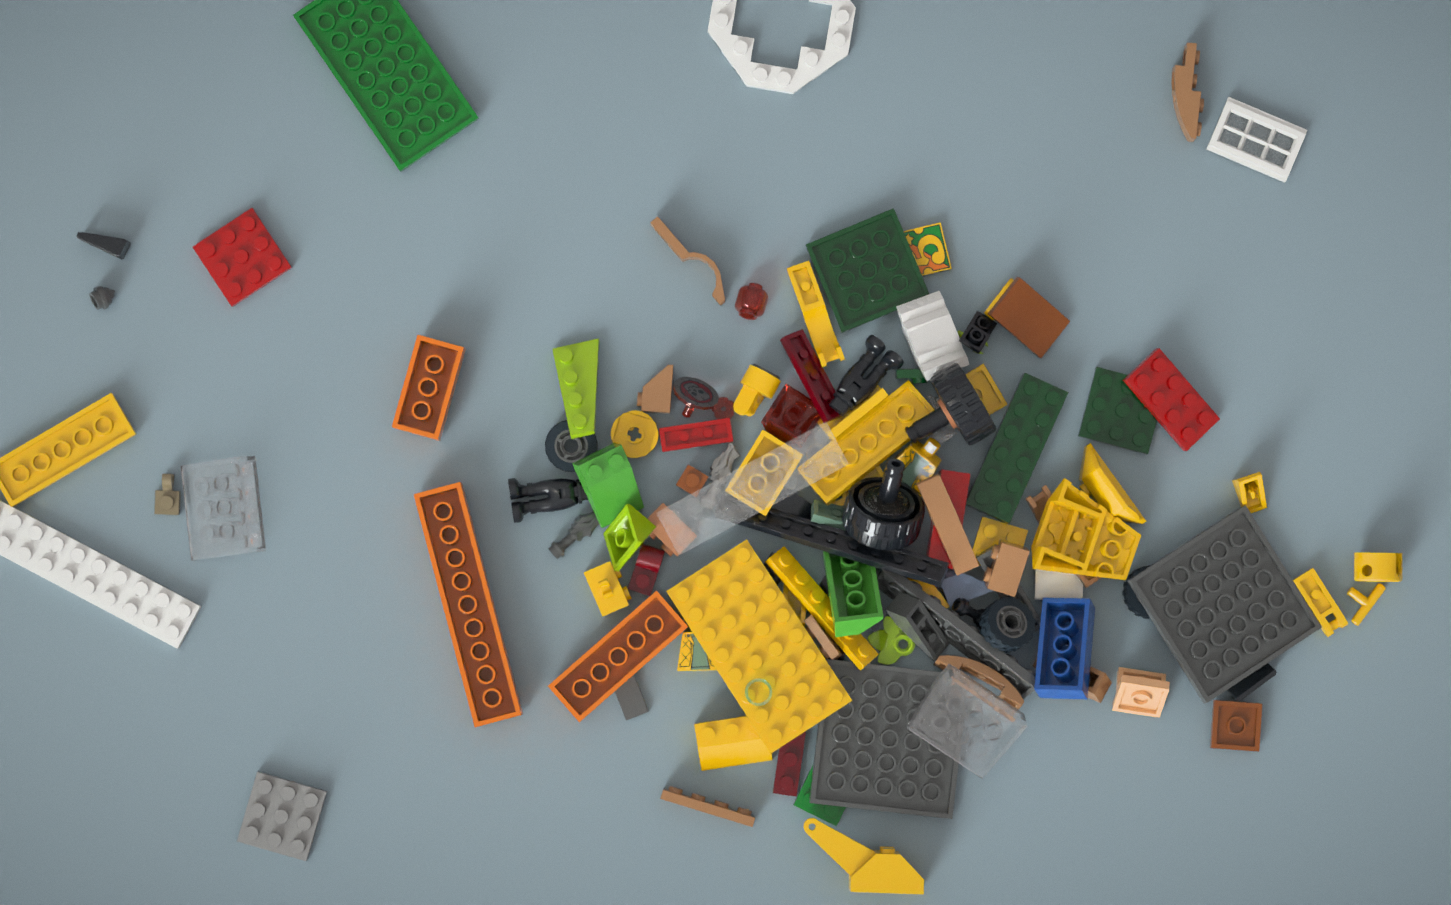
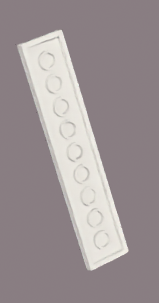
M0 500L1 556L177 649L180 648L201 608L200 605Z

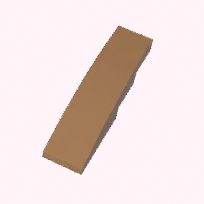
M936 474L916 483L955 574L958 576L978 567L979 564L940 475Z

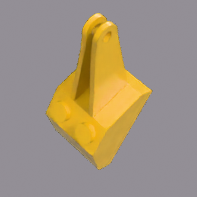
M808 818L804 822L805 832L849 874V889L851 892L924 894V879L898 851H895L894 847L879 846V850H872L815 818ZM811 823L815 824V829L813 830L809 829Z

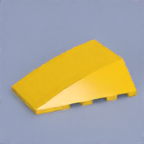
M1064 478L1047 500L1031 546L1032 569L1126 580L1141 534L1118 517H1114L1105 507L1089 498V495L1082 490H1078L1069 480Z

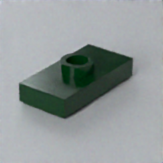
M920 369L895 370L896 379H913V383H927Z

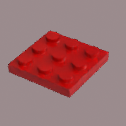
M253 208L247 210L193 246V249L232 307L292 268Z

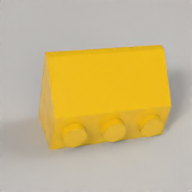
M746 715L694 723L701 771L773 760L772 754Z

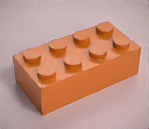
M417 335L392 428L438 441L441 440L466 351L464 347Z

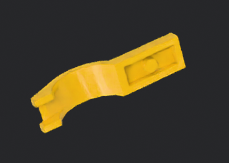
M806 261L787 268V273L822 368L827 366L826 363L833 360H845L833 331L810 262Z

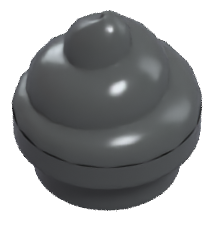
M102 286L93 288V291L89 293V297L97 310L101 308L107 309L112 303V298L115 296V290Z

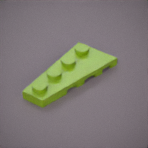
M599 338L552 349L571 439L595 434Z

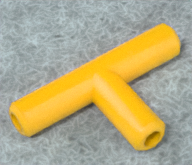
M1378 583L1368 598L1354 587L1348 590L1347 595L1362 605L1351 619L1353 624L1360 625L1386 590L1384 585Z

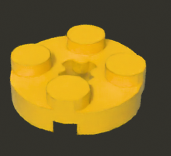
M632 410L623 413L612 425V442L622 445L628 458L647 456L658 442L659 434L656 423L648 414L642 411ZM638 428V433L642 434L641 438L631 441L628 431Z

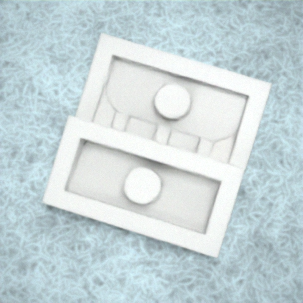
M1035 569L1034 600H1043V598H1083V584L1076 574Z

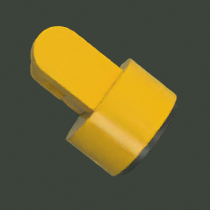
M756 364L749 365L740 382L743 384V387L734 402V411L739 415L753 416L764 397L773 398L781 383L780 377Z

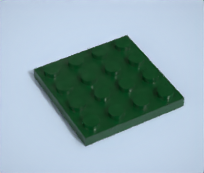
M894 208L806 244L842 333L897 311L896 306L929 295Z

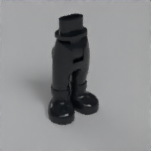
M869 335L866 339V353L862 354L859 360L844 375L839 383L837 392L833 394V400L829 403V406L841 416H844L848 410H853L854 406L863 402L874 391L881 379L885 377L886 371L899 369L904 364L903 359L896 352L888 350L880 362L873 367L872 371L863 378L868 368L873 365L874 360L886 349L885 344L874 335Z
M515 478L508 479L511 500L548 495L547 498L533 499L528 502H511L514 523H520L524 515L529 512L536 514L537 512L560 511L578 503L583 504L582 501L588 500L579 479H576V481L563 478L549 479L536 483H527V486L519 484Z

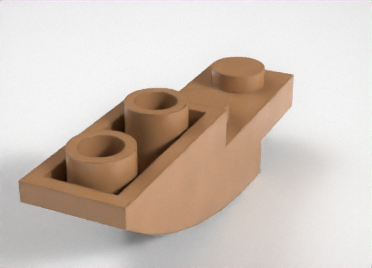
M1187 42L1184 46L1182 66L1175 65L1172 68L1171 85L1177 120L1187 141L1193 142L1196 136L1201 134L1202 123L1198 122L1199 113L1203 112L1204 99L1201 98L1200 91H1192V88H1196L1197 74H1194V66L1199 63L1200 51L1196 50L1197 43Z

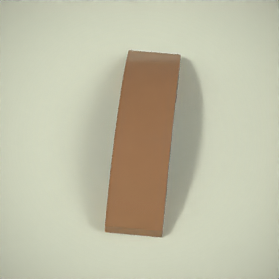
M949 655L939 656L933 664L947 673L957 674L959 669L999 689L1001 692L997 699L1016 710H1019L1024 703L1017 689L1004 676L985 664L969 658Z

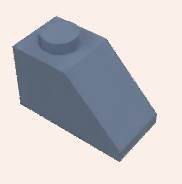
M954 570L946 573L940 587L946 602L949 604L948 608L952 607L957 598H965L969 601L993 591L987 589L985 582L965 573L957 576Z

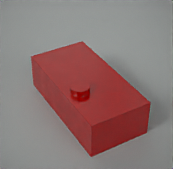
M942 469L938 474L963 527L970 474ZM931 520L926 556L949 563V569L954 570Z

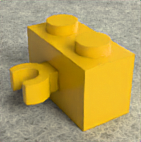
M611 561L584 572L602 617L629 606L628 600L632 599L627 586H621L619 578L622 577L620 570L614 571Z

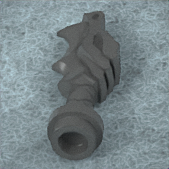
M590 512L579 515L569 529L570 534L559 543L554 541L551 543L552 546L548 549L557 559L564 557L565 549L576 540L581 541L585 536L591 537L593 530L599 525L595 513Z

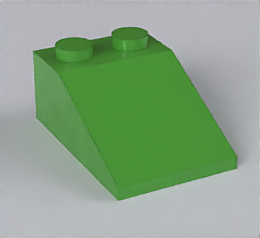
M613 443L572 463L601 528L610 525L626 504L632 505L636 510L644 508L631 465L622 445Z

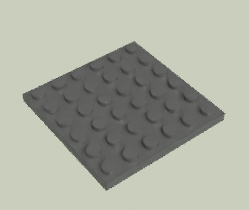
M1246 505L1127 580L1204 704L1322 628Z
M826 659L852 701L818 723L809 803L952 819L969 675L867 664L862 670H859L853 662Z

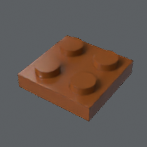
M1213 700L1210 748L1259 752L1262 704Z

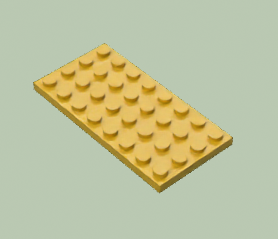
M747 539L666 591L771 754L852 701Z

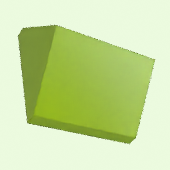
M630 504L625 505L603 533L614 571H619L632 558L656 528L652 522Z

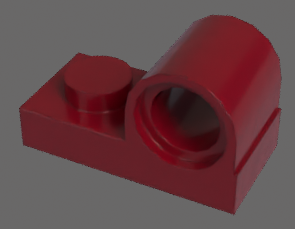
M642 544L628 586L629 590L651 596L665 554L664 550Z

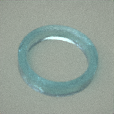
M764 679L750 681L745 689L746 699L755 706L767 704L772 697L771 685ZM754 682L765 683L770 691L768 699L762 703L753 702L748 696V689Z

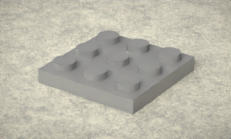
M258 771L237 842L307 861L327 791Z

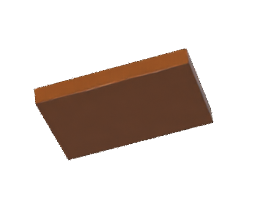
M1020 277L1015 278L988 313L989 316L1038 358L1043 357L1070 322Z

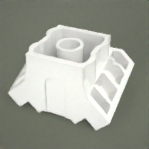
M940 291L896 306L902 324L901 329L915 363L919 366L926 381H929L932 376L954 363H958L961 368L969 365L967 355L962 347V343L959 342V335Z

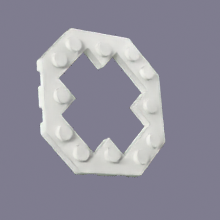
M713 0L708 33L747 87L794 94L834 64L848 56L856 7L851 0H809V2L832 5L825 50L801 46L798 69L751 62L754 38L731 35L737 0Z

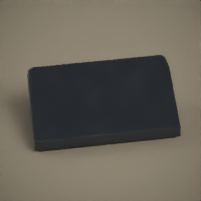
M1267 663L1227 691L1235 701H1241L1275 676L1277 672Z

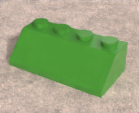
M823 551L835 637L859 635L883 619L876 568Z

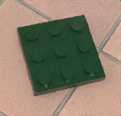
M1096 367L1078 436L1148 454L1157 420L1124 383L1123 379L1128 375Z

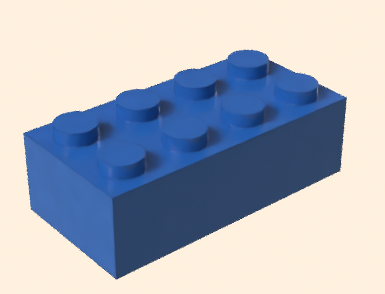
M1043 598L1034 687L1040 698L1088 700L1095 606L1090 598Z

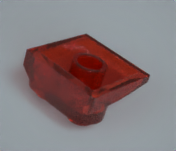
M785 384L761 423L768 433L791 447L802 448L821 417L809 397L790 385Z

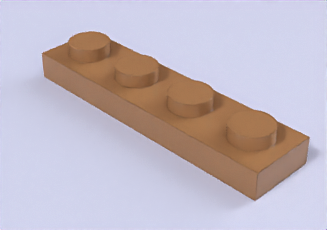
M669 786L668 790L663 788L660 798L662 800L753 827L755 816L751 815V810L738 807L736 811L729 809V804L715 800L713 804L706 802L705 796L692 793L690 797L683 795L682 789Z

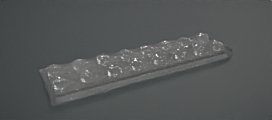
M824 422L658 511L656 514L678 555H681L849 463L827 422Z

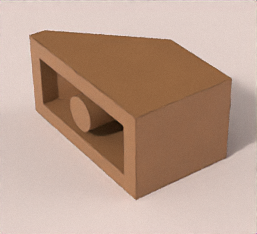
M667 365L643 386V392H638L637 406L641 407L642 412L670 414L673 365Z

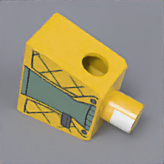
M929 438L924 445L919 441L916 444L911 443L893 458L901 460L905 465L901 482L913 488L920 497L921 494L916 483L934 476L942 461L935 454L941 445L933 438Z
M683 632L677 671L716 670L692 632Z

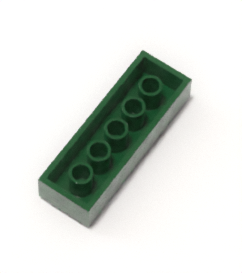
M1027 373L1022 374L969 491L966 506L1003 523H1010L1069 392Z

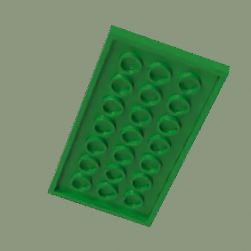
M314 0L293 14L302 30L400 172L479 119L398 0Z

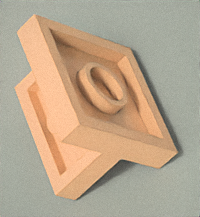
M1119 667L1112 711L1160 718L1170 686V682L1166 681V674Z

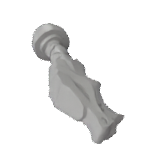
M729 442L726 451H723L710 467L712 471L709 473L711 476L709 480L712 483L707 495L701 496L700 505L707 509L713 510L715 506L717 507L718 502L715 498L722 484H726L728 476L733 475L732 465L734 460L741 457L735 448L737 446L733 445L732 442Z

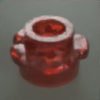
M726 397L719 398L718 403L712 406V411L715 413L714 416L717 419H731L734 416V402L732 400L729 401ZM726 407V411H722L721 408Z

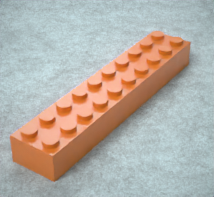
M457 482L416 493L414 498L474 727L520 716L523 712L462 482Z

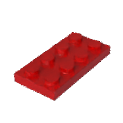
M1156 348L1123 379L1124 383L1183 451H1188L1220 420L1160 348Z

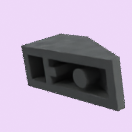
M899 592L886 608L894 623L933 661H936L949 645V642L920 599Z

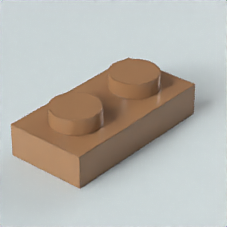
M813 615L804 620L807 625L805 629L812 639L817 638L821 644L819 649L827 659L830 657L832 660H837L844 655L836 642L815 620Z

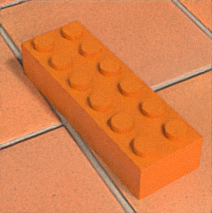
M656 590L550 683L548 687L580 722L689 626Z

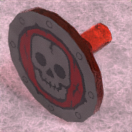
M681 377L674 383V395L685 404L682 415L686 418L691 417L694 408L708 410L714 408L718 403L719 397L715 389L700 379Z

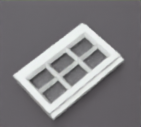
M1228 97L1206 150L1285 183L1307 130Z

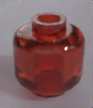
M749 283V285L742 286L738 290L735 309L739 312L740 317L756 320L757 317H761L765 313L768 294L762 289L763 287L760 284Z

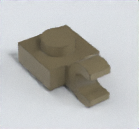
M162 474L163 490H155V514L180 515L181 491H174V474Z

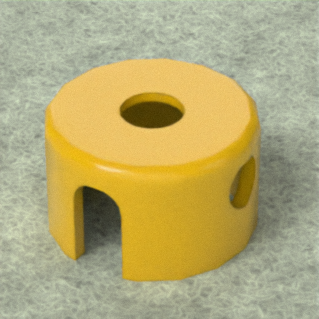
M1354 552L1355 581H1402L1403 553Z

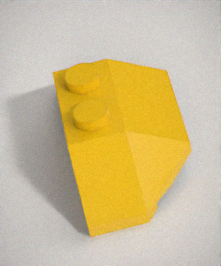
M1091 443L1086 445L1083 451L1079 475L1080 490L1123 522L1139 525L1145 523V518L1094 449Z

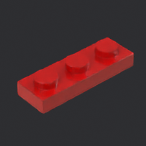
M730 418L659 428L662 452L733 442Z

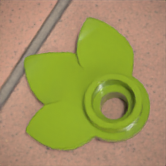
M885 616L883 620L884 630H878L868 636L869 643L880 651L878 662L882 664H893L900 656L911 654L915 648V643L894 623L890 616ZM902 639L906 640L908 644L905 649H901L898 645Z

